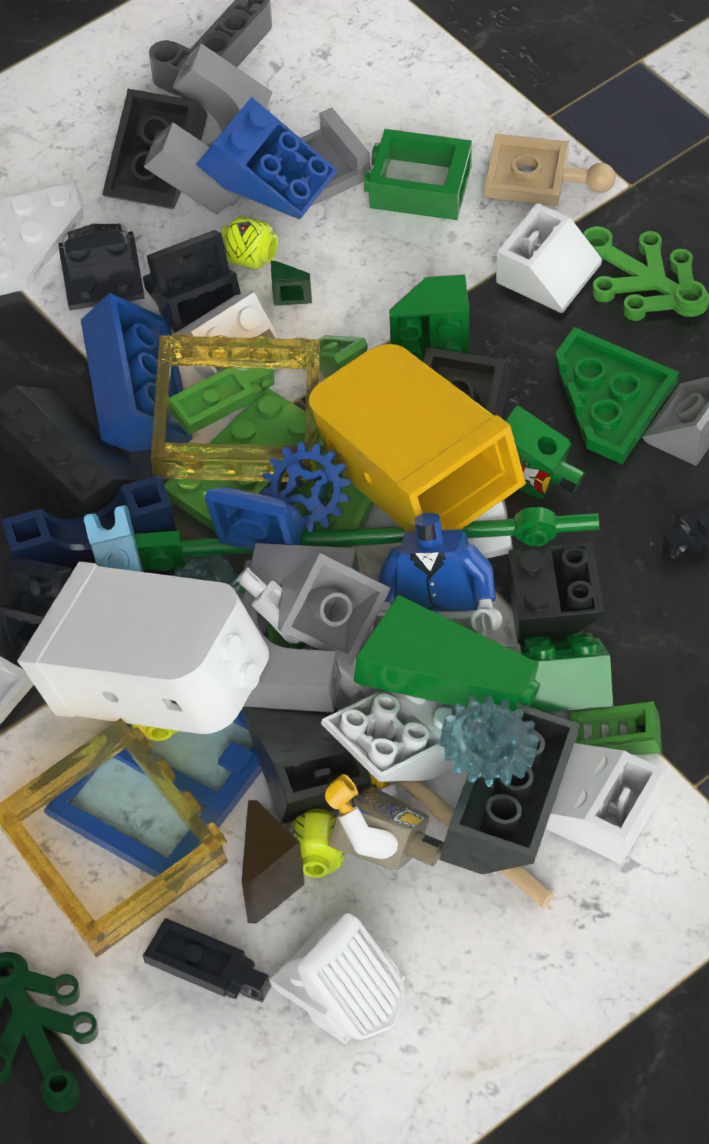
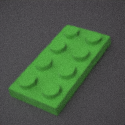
M267 388L261 397L245 408L164 484L170 501L215 531L205 500L207 490L226 487L261 494V490L270 487L271 484L262 475L263 473H273L275 471V468L270 463L271 458L281 461L285 459L282 452L284 447H288L294 453H297L298 443L304 442L308 447V452L312 451L320 436L314 417ZM287 471L284 473L282 481L289 475Z

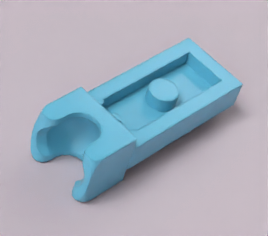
M126 505L115 508V525L110 530H106L101 526L99 517L96 514L84 515L89 543L92 545L97 566L143 572L129 510Z

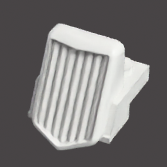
M349 913L345 914L340 920L330 916L271 979L275 991L306 1010L312 1023L344 1044L352 1037L358 1040L366 1039L393 1028L405 995V986L403 984L405 976L397 968L385 949L376 944L362 922Z

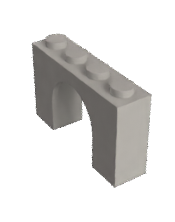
M200 44L182 61L173 88L189 99L198 101L214 117L222 132L251 97L269 112L271 111L268 107L272 95L271 90L203 44ZM173 122L153 140L144 168L216 215L228 205L234 206L241 198V195L223 188L196 165L210 148L209 145L203 143Z
M264 543L255 544L252 560H246L244 569L249 567L266 585L271 581H275L281 588L283 580L317 551L360 572L356 548ZM246 589L245 593H239V599L269 648V659L260 675L258 685L251 691L243 707L334 712L341 678L336 651L290 649L270 642L264 636L270 623L253 608L252 602L255 597Z

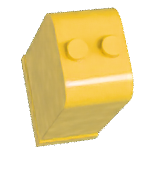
M380 345L366 351L316 385L309 396V404L326 454L331 450L335 451L337 457L333 463L335 465L344 463L348 466L342 475L346 479L352 480L356 488L406 532L416 531L414 520L417 516L424 513L438 514L442 530H461L526 484L510 424L498 415L494 416L399 345Z

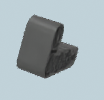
M235 0L191 49L169 40L153 44L149 49V59L154 84L172 94L189 99L174 89L173 85L182 61L200 44H203L235 67H238L272 28L270 0Z

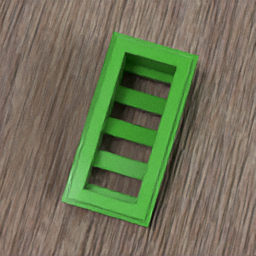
M654 701L568 712L569 720L580 724L574 743L622 750L632 755L662 753L660 717ZM584 725H592V739H584ZM602 725H609V737H602ZM620 725H627V734L620 735ZM638 725H645V732L638 733Z

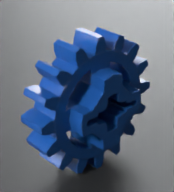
M304 442L298 443L297 453H294L288 447H284L282 452L285 459L281 461L271 458L270 463L275 468V471L273 473H263L262 475L271 484L270 487L261 490V495L282 499L284 503L292 506L297 503L306 505L312 515L301 516L305 520L308 532H316V522L318 521L325 528L331 527V520L329 518L331 514L338 517L344 515L342 509L338 507L340 501L351 502V497L343 493V488L353 485L352 480L342 479L341 474L346 471L348 466L344 463L335 465L333 462L337 457V453L331 450L323 456V445L315 443L311 452H308V447ZM302 460H315L324 465L325 468L316 472L309 471ZM287 471L289 474L287 487L281 491L282 477ZM303 478L310 481L319 480L311 488V493L313 494L311 497L305 494L294 495L303 487L301 481ZM333 484V494L327 505L324 499L327 486Z

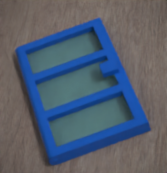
M242 710L230 725L218 732L198 734L178 731L170 738L162 741H154L139 735L133 730L131 724L114 722L45 807V814L174 888L262 772Z

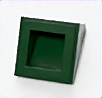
M270 261L274 306L312 303L310 273L278 261Z

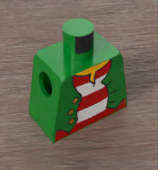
M516 405L506 422L511 426L526 482L518 490L538 499H544L553 484H556L574 494L585 472L565 462L571 446L569 439Z

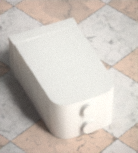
M78 562L19 657L18 663L57 716L70 718L79 716L198 734H211L230 725L239 715L251 691L258 685L260 675L269 659V648L235 590L226 583L97 566L96 563Z

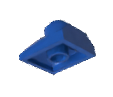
M226 487L207 490L205 500L219 543L253 551L256 543L302 545L300 536L305 527V520L297 508L284 503L282 499Z

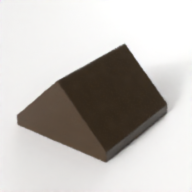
M248 800L241 880L247 921L252 924H257L304 886L300 841L257 800Z

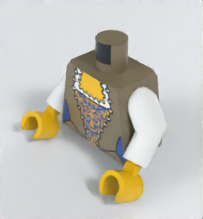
M369 772L372 780L371 784L376 785L377 789L370 786L369 789L358 793L355 784L345 774L340 775L326 789L325 799L332 808L339 809L327 846L391 870H399L413 858L432 867L437 863L444 842L425 834L429 816L402 802L394 784L390 785L388 781L379 782Z

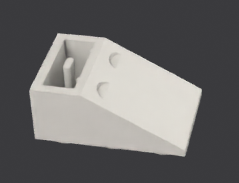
M381 690L327 716L321 721V724L379 782L433 780L463 763L475 728L451 705Z
M574 743L546 829L622 865L662 796L665 769L626 751Z

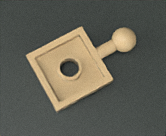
M495 134L484 186V198L558 206L563 181L587 183L588 187L594 192L604 193L613 187L616 175L613 168L606 163H596L589 169L566 166L569 141ZM521 167H532L535 169L528 173L519 171Z

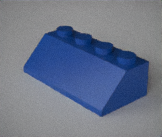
M109 293L81 319L101 440L132 453L189 443L193 439L192 434L188 436L167 409L168 398L183 391L170 325L164 317Z

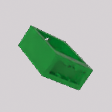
M384 129L381 142L375 143L373 146L371 159L372 165H374L373 169L367 170L364 178V192H369L370 208L458 220L472 168V140ZM390 159L449 167L445 186L385 178Z

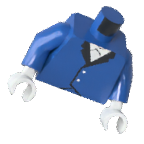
M424 513L417 516L414 520L416 531H409L404 534L401 545L392 548L380 570L378 582L391 589L370 631L374 632L377 627V618L386 614L398 595L431 611L476 610L472 615L471 625L478 633L483 632L482 617L486 613L491 617L492 629L497 630L502 624V615L497 609L492 607V602L496 600L492 564L475 545L469 544L465 532L461 530H442L438 514Z

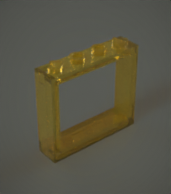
M182 334L160 336L151 449L153 476L161 474L162 479L268 481L262 475L263 473H273L275 471V468L270 463L271 458L284 460L282 452L284 447H288L294 453H297V446L166 442L171 366L307 369L305 443L308 447V452H311L315 443H318V428L309 404V396L320 382V340L301 337L277 339L262 336L237 338L223 335L214 337L186 336ZM302 460L303 464H308L306 467L309 471H317V461ZM287 471L284 473L281 482H288L289 474ZM304 478L301 479L302 482H313V483H316V480L310 481V480H305Z
M122 718L0 803V829L96 958L228 863L222 847L227 841L222 832L213 822L205 825L198 816L202 809L187 789L182 793L179 792L172 783L177 778L163 758L155 761L148 752L152 746L138 727L130 730ZM123 749H126L201 845L95 921L21 821Z

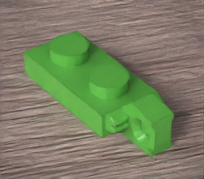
M266 359L248 369L244 367L237 368L235 365H232L168 398L167 409L189 436L256 401V399L263 395L262 392L274 385V369Z

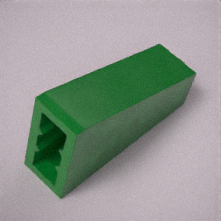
M400 595L396 597L357 655L353 680L362 686L511 719L516 717L522 705L530 707L540 688V683L535 681L539 666L538 662Z

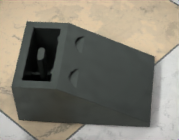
M336 706L334 712L243 707L241 709L281 824L292 822L299 815L311 809H323L329 812L336 810L327 803L325 792L330 784L342 774L347 775L352 780L358 793L369 789L372 780L368 770L321 724L323 718L338 712Z

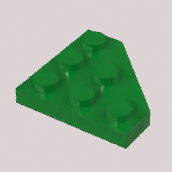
M575 327L555 353V365L586 448L623 464L677 385L679 372Z

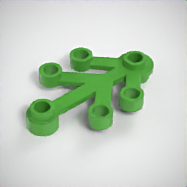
M595 226L584 231L583 235L602 260L608 261L633 276L621 278L601 276L596 278L593 282L592 295L597 301L609 302L614 299L616 293L657 290L664 294L651 297L632 294L626 297L623 313L627 319L632 321L643 319L646 316V312L674 310L682 316L695 317L707 310L709 294L701 283L694 281L692 274L693 255L690 251L676 249L670 254L669 268L673 273L677 274V284L665 276L661 256L662 238L657 232L646 231L639 237L638 250L645 256L646 266L613 247V236L608 229ZM680 260H681V261H685V263H678V262H676V261H680ZM600 288H607L609 290L603 291ZM632 306H638V307H640V308H639V309H633V308H631V307H632Z

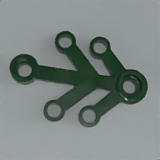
M14 952L0 953V971L7 968H13L14 970L7 977L0 976V1010L6 998L13 1009L11 1018L0 1040V1062L6 1064L5 1068L0 1072V1084L6 1082L11 1077L13 1059L25 1036L44 1077L40 1085V1092L45 1105L55 1112L68 1111L77 1104L80 1098L78 1082L71 1072L61 1070L42 1028L72 1036L73 1040L79 1044H88L96 1039L99 1032L96 1018L89 1012H78L72 1016L30 1003L25 990L52 996L56 1003L61 1006L73 1005L80 998L79 983L70 974H62L53 978L29 971L28 964L21 955ZM70 985L74 987L73 991L67 995L58 993L62 986ZM82 1023L92 1025L91 1029L85 1033L76 1031L77 1026ZM64 1081L67 1083L66 1088L60 1092L51 1090V1086L57 1082Z

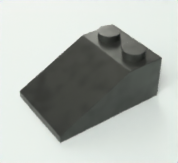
M128 88L102 195L174 209L181 191L144 168L153 140L172 122L200 141L202 140L208 114L201 104L196 100Z
M427 347L424 358L426 365L494 416L498 415L499 417L502 416L511 370L505 360Z

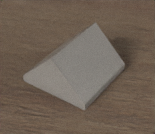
M709 377L679 384L643 434L642 438L646 443L697 466L709 449Z
M317 551L283 580L277 629L319 650L336 651L338 659L352 665L391 588Z

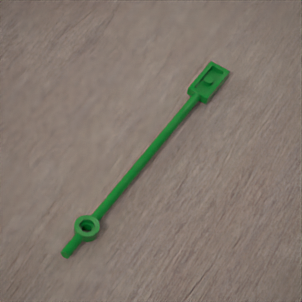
M531 507L519 511L514 519L473 521L461 529V531L466 533L467 539L516 536L518 540L528 546L539 547L555 538L557 533L599 530L598 513L556 516L549 509ZM400 526L307 532L302 533L300 539L303 546L348 547L402 543L404 534L407 532ZM180 531L134 534L143 570L167 571L172 568L187 567V557L254 553L253 550L219 543L218 538L183 541Z

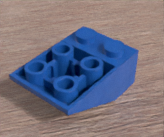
M253 97L248 100L196 164L226 190L297 219H301L338 172L333 165Z

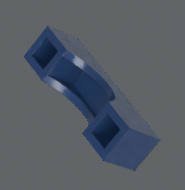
M161 474L122 485L112 502L103 509L93 513L99 517L101 526L106 530H110L115 525V508L126 505L129 510L134 534L176 531L172 504ZM37 509L1 520L12 560L20 557L66 567L78 562L94 559L84 517L62 519L47 514L43 509Z

